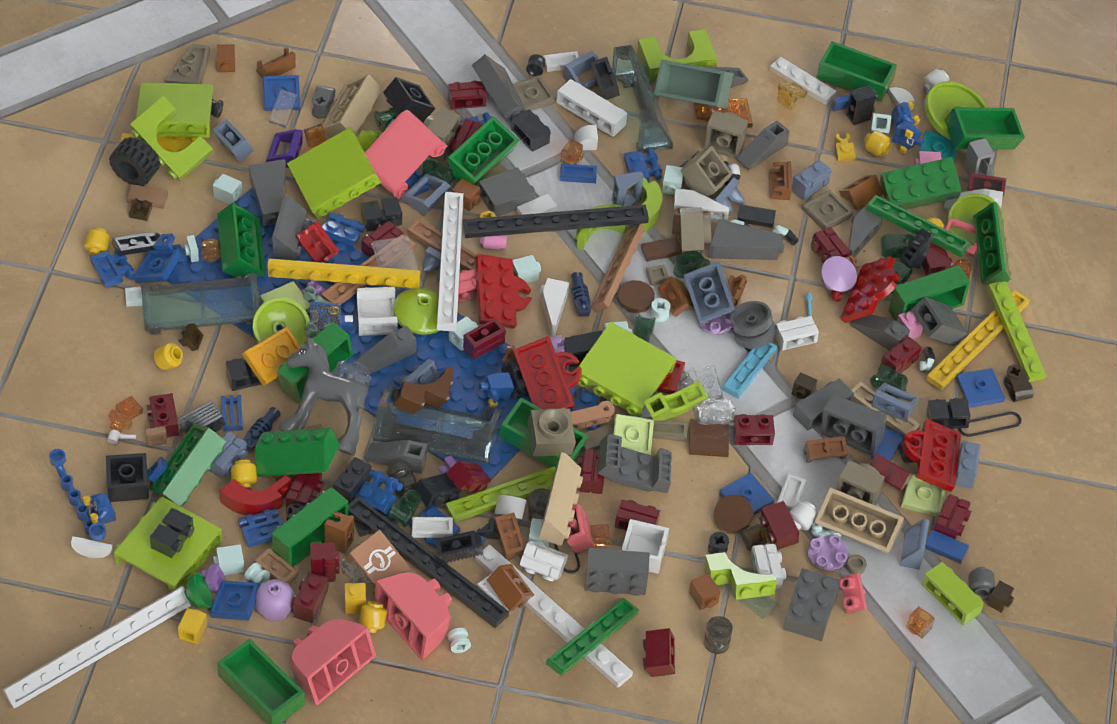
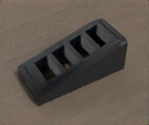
M921 228L902 254L900 260L910 267L920 269L934 235Z

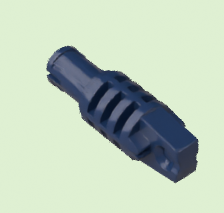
M577 272L571 274L573 283L571 292L578 316L589 317L591 301L588 287L584 284L583 274L579 272L577 275Z
M271 407L264 417L258 418L247 431L243 439L247 443V451L250 452L255 448L263 432H270L272 424L281 416L279 410L274 413L275 407Z

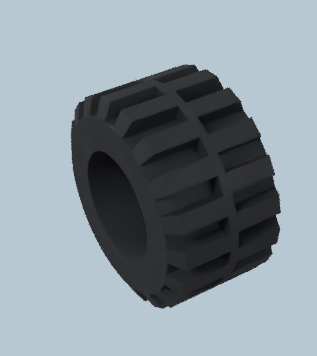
M124 138L109 157L112 170L118 177L130 185H147L160 168V161L156 152L151 146L137 138Z

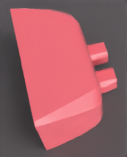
M414 573L396 574L378 580L376 582L374 602L384 604L383 607L387 609L386 621L415 654L423 660L443 641L448 633L451 619L448 606L451 605V596L446 592L438 595L437 592L440 591V585L435 579L426 582L423 577Z
M334 619L322 624L320 627L312 625L307 631V638L302 639L298 637L293 641L294 650L290 657V665L300 688L315 705H319L374 659L376 653L368 627L348 620Z

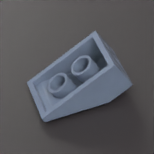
M719 261L684 275L700 324L735 311L730 287Z

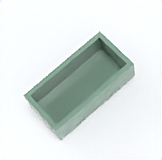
M661 60L654 95L726 109L733 73Z

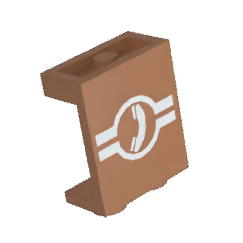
M378 530L344 558L348 564L355 561L375 587L378 580L405 573L410 568L381 530Z

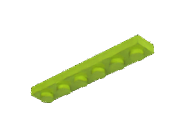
M1007 282L989 284L987 287L988 292L1028 381L1044 380L1047 375Z
M553 466L446 503V510L450 517H453V522L456 523L495 509L499 495L525 499L551 490L556 468Z

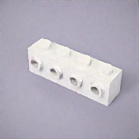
M572 79L557 91V103L592 125H596L597 128L614 137L626 126L627 112Z

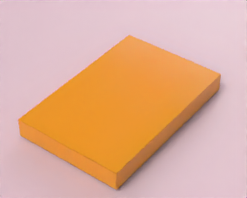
M285 327L248 349L242 355L261 384L265 386L278 378L277 370L279 367L286 363V359L301 348L288 327Z

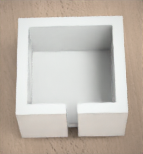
M630 519L622 550L649 552V572L659 574L667 545L669 528Z

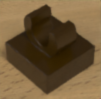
M135 198L129 211V218L148 221L152 210V203Z
M194 323L187 324L185 331L181 333L183 335L182 339L178 341L182 346H188L192 351L198 350L204 335Z
M759 523L741 532L742 539L745 541L746 548L749 551L752 550L753 546L767 543L764 528Z

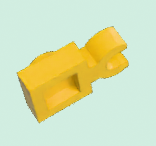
M846 133L845 139L840 138L839 134L836 135L835 152L837 161H855L853 142L849 143L850 135Z

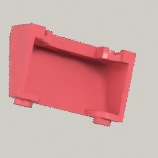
M405 110L399 114L365 154L380 179V184L399 200L408 191V184L405 181L429 155L432 157L441 156L447 145L415 115Z

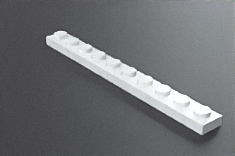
M445 192L437 330L456 332L463 193Z
M491 545L483 549L482 556L480 554L479 556L475 555V561L490 574L500 565L511 564ZM513 566L534 593V596L524 604L567 643L584 630L578 622ZM602 644L584 657L617 688L633 675V671Z
M184 586L176 588L2 689L12 708L18 707L191 606L186 599Z

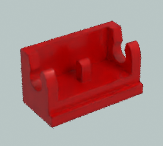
M318 221L310 224L295 236L313 262L325 263L339 252Z

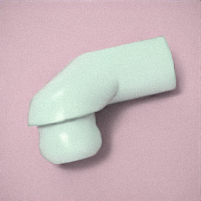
M815 523L812 525L811 532L815 537L832 535L841 537V534L832 530H826Z

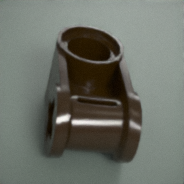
M1016 364L1010 365L1007 368V375L1004 377L1003 383L1011 400L1018 402L1033 398L1032 385L1028 381L1022 367Z

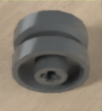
M748 301L738 305L735 311H732L730 314V322L735 340L743 348H760L767 345L774 338L776 329L772 320L771 310L767 304L760 301Z

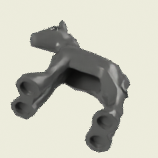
M308 337L307 342L286 359L287 365L291 368L307 366L309 374L303 386L302 398L294 415L282 421L278 430L304 429L313 406L319 399L328 402H341L347 413L348 424L345 434L337 439L340 444L338 451L355 456L362 421L359 409L365 408V398L368 393L367 387L355 381L354 375L344 373L342 377L330 373L325 350Z

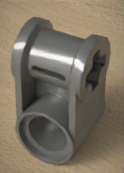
M317 85L312 98L314 105L312 115L315 118L322 119L326 117L331 104L334 102L335 88Z

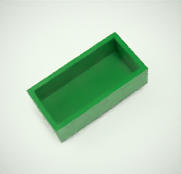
M831 41L819 63L816 78L848 90L870 85L877 93V100L882 102L894 80L897 64Z
M954 107L944 119L954 149H968L969 142L985 138L992 149H1015L1025 138L1014 108Z
M952 157L882 172L879 180L885 200L905 210L959 198L962 191Z
M956 266L937 273H931L922 278H916L904 284H898L893 290L888 311L894 320L897 321L899 314L912 310L924 297L949 305L952 309L963 306L970 280L961 267Z
M334 322L325 326L315 338H312L316 344H319L325 350L330 373H334L353 356L349 334ZM287 362L283 363L277 370L281 389L288 397L299 404L302 398L303 386L309 374V368L307 366L291 368L287 365Z
M520 398L502 423L498 437L547 466H555L556 468L560 455H532L527 422L531 410L542 409ZM573 427L576 443L572 455L568 456L575 462L583 451L588 436Z
M332 487L326 492H321L317 499L307 503L300 512L293 514L286 523L274 529L272 533V551L292 567H295L311 554L312 543L321 542L324 544L325 522L327 519L334 522L340 521L339 518L333 516L334 512L348 516V501Z
M250 638L217 662L218 676L266 724H281L305 706V692Z

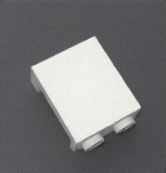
M365 287L357 289L359 336L388 335L397 330V317H394L393 314L395 287Z

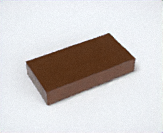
M677 237L641 244L646 261L682 255V249Z

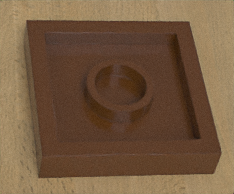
M690 419L689 455L728 457L729 421Z

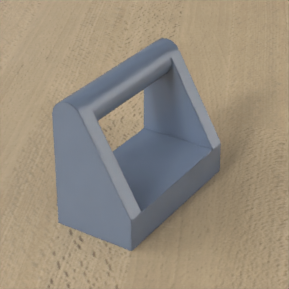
M590 51L564 65L563 78L567 81L572 79L581 84L577 77L591 69L590 62L596 61L599 58L593 51ZM592 78L581 85L589 89L597 83L595 78Z
M642 172L614 176L613 205L632 206L641 200L644 177ZM635 184L634 194L626 195V190Z
M425 174L402 197L422 216H425L445 196V192H448L450 185L444 180ZM426 183L435 189L426 200L413 196Z
M884 382L874 394L871 407L907 422L920 398ZM886 391V392H888V393H891V394H893V395H895V396H897V397H899V398H902V399H904V400H906V401H908V402H910V403L908 404V403H906V402H904V401H902V400H900V399H897V398H895V397H893V396H891V395H888V394H886V393H884V392Z
M923 519L907 529L900 566L920 570L930 523L928 519Z

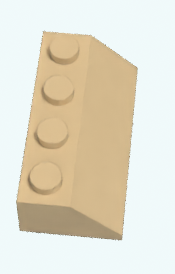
M369 74L346 83L317 130V133L332 138L351 127L357 136L359 128L365 123L366 116L372 111L373 104L379 99L382 88Z
M561 452L554 473L538 538L539 540L561 546L564 538L568 539L571 527L567 526L569 521H573L575 510H572V505L577 504L579 493H576V489L581 487L583 477L580 476L581 467L563 452Z
M830 488L814 523L889 554L903 527L904 517Z

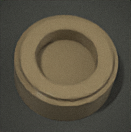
M852 555L847 559L846 569L850 574L860 573L861 575L865 572L867 566L865 558L860 555Z

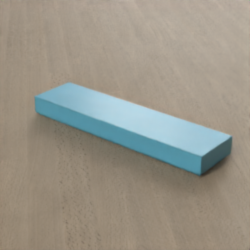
M769 342L765 346L752 349L722 386V391L739 399L776 352L777 345Z

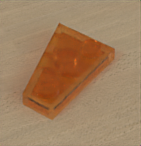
M747 98L728 99L726 109L694 103L697 119L709 121L714 110L722 113L732 112L742 119L748 120L747 128L752 129L753 127Z

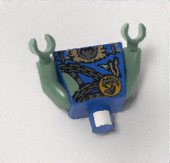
M307 286L304 289L303 298L307 301L312 299L310 302V322L304 328L307 330V337L315 338L325 326L330 325L332 322L341 328L353 327V315H341V306L323 299L316 294L313 286Z

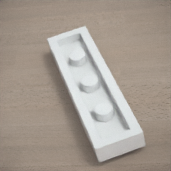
M779 57L770 65L769 71L824 105L836 96V90L782 57Z

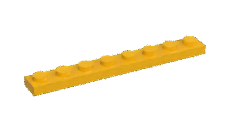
M281 259L268 260V277L420 289V270Z
M1014 290L1011 294L1019 313H1021L1029 305L1030 299ZM995 309L927 375L926 380L942 390L1004 329L997 310Z

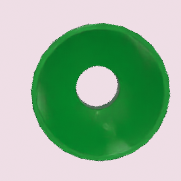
M194 573L188 578L184 593L190 605L200 609L211 608L213 605L211 590L206 584L205 578L200 573Z

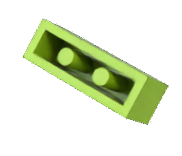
M941 562L925 573L922 586L962 625H965L981 614L984 604L981 597L975 594L965 581L958 578L950 567Z

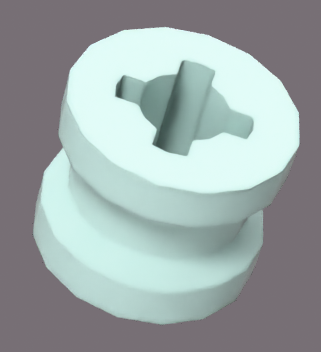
M662 298L655 299L651 305V318L656 322L666 321L669 318L670 303Z
M254 563L247 569L244 578L249 582L252 581L261 585L269 580L270 572L263 570L259 563Z
M455 628L447 634L448 640L451 642L450 648L452 652L462 653L471 647V642L467 639L468 632L465 628Z

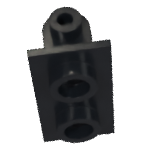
M509 357L510 363H503L501 370L502 373H509L512 379L514 389L510 396L512 399L519 398L520 394L528 397L527 387L518 362Z

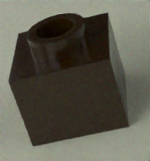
M800 372L794 381L792 395L799 399L807 398L816 390L818 380Z
M999 581L991 593L987 605L1002 613L1004 608H1009L1014 600L1012 596L1014 588Z

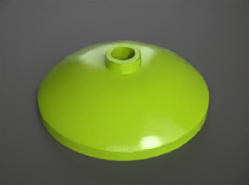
M980 193L962 196L952 205L948 214V222L952 217L973 225V216L996 201ZM952 225L951 233L971 242V246H974L976 242L974 233Z
M412 288L403 291L394 301V317H397V322L402 327L407 326L412 333L428 335L439 332L440 330H437L439 294L424 288Z
M273 298L263 303L256 311L252 323L253 334L257 342L260 343L279 332L276 330V326H281L282 329L288 327L302 347L308 338L306 336L307 330L304 328L310 320L304 308L294 300Z

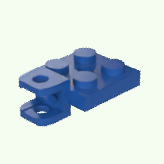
M162 234L159 236L153 246L155 250L147 252L133 276L136 283L167 281L182 255L181 245H172L175 239L173 234Z

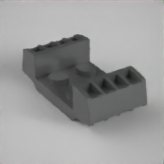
M608 434L600 441L598 474L610 478L612 482L647 492L668 493L671 484L672 452L660 448L652 456L621 447V436Z

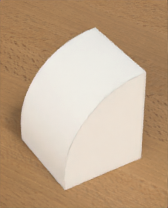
M587 125L576 131L574 135L575 151L597 150L598 134L596 125Z
M499 495L494 514L502 516L514 512L516 520H521L526 500L508 495Z

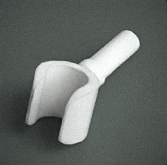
M112 430L108 435L107 442L117 444L119 439L136 440V435L123 434L117 430Z

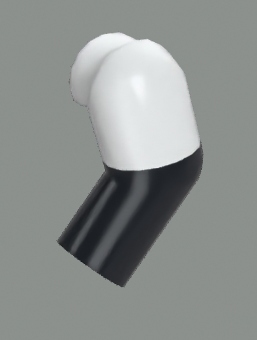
M735 163L729 164L727 167L733 175L725 182V185L733 178L737 180L741 178L739 166Z

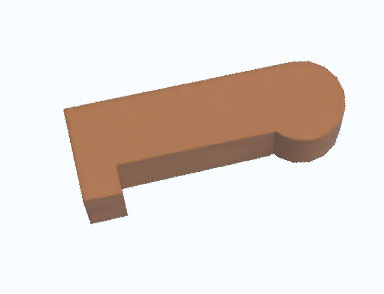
M603 401L598 406L572 411L573 427L579 430L611 421L614 416V405L609 401Z

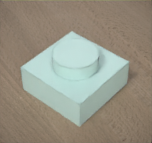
M194 235L186 236L185 254L190 256L191 262H197L199 258Z

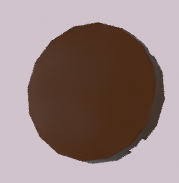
M632 280L625 282L618 290L617 300L619 305L631 313L646 312L655 299L653 288L643 281Z
M729 495L718 501L713 515L716 524L722 531L736 534L750 526L753 521L754 512L751 503L745 497Z

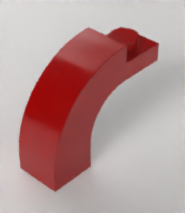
M285 475L269 488L260 491L249 490L233 479L219 490L220 502L228 509L241 515H255L263 513L262 510L266 509L279 510L282 508V498H286L291 487V479Z

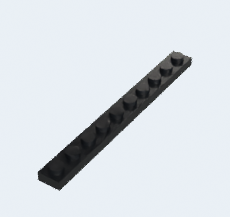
M646 204L463 219L462 225L465 238L644 224L649 222Z
M356 497L348 504L349 516H354V520L372 534L381 530L403 558L430 579H435L443 589L491 626L496 628L509 616L507 609L361 497Z

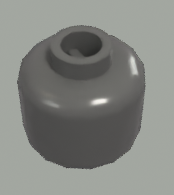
M978 567L970 572L968 576L969 588L981 598L988 597L995 588L994 573L985 567Z

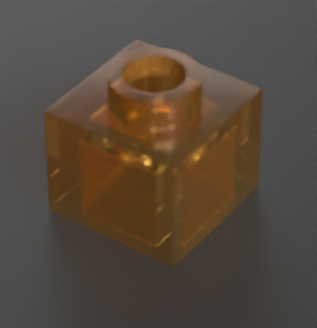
M570 139L561 150L560 162L563 164L580 163L584 156L583 145Z
M918 606L909 616L906 628L912 634L918 635L923 639L932 629L935 617Z

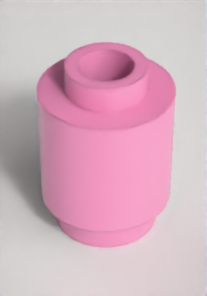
M507 235L480 238V244H483L485 249H506Z

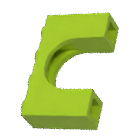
M706 29L689 31L687 45L691 55L683 59H674L663 54L656 37L638 39L637 52L648 81L657 80L661 60L699 67H716L717 56Z
M163 95L130 124L132 127L131 132L137 139L141 137L146 144L151 146L156 155H158L160 164L162 166L166 165L170 169L168 173L174 179L178 178L182 181L214 152L201 136L179 152L167 151L158 144L157 135L159 129L177 113L176 108Z

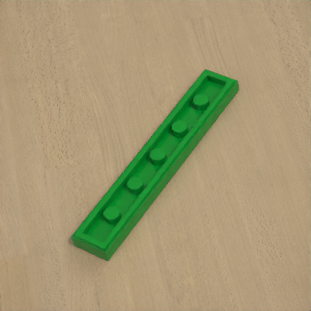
M877 195L866 205L867 211L917 235L921 228H924L934 235L931 243L959 257H962L970 248L971 242Z
M622 598L549 657L546 665L560 676L564 675L636 616L639 609L625 598Z

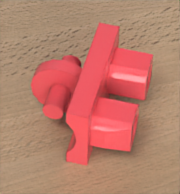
M860 573L840 577L839 584L842 589L846 613L850 614L867 609L864 596L866 595V590H863Z

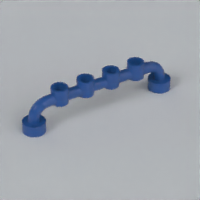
M61 449L52 450L49 454L50 463L56 467L61 481V488L68 492L69 503L76 507L77 518L84 521L85 533L90 535V538L95 541L104 539L106 536L105 526L102 523H92L88 506L83 504L80 491L73 486L72 476L68 475L63 466L66 462L65 452Z

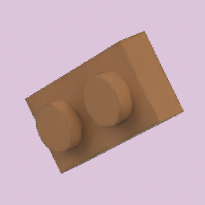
M270 548L254 560V563H259L263 570L270 572L272 579H279L289 584L298 576V571Z

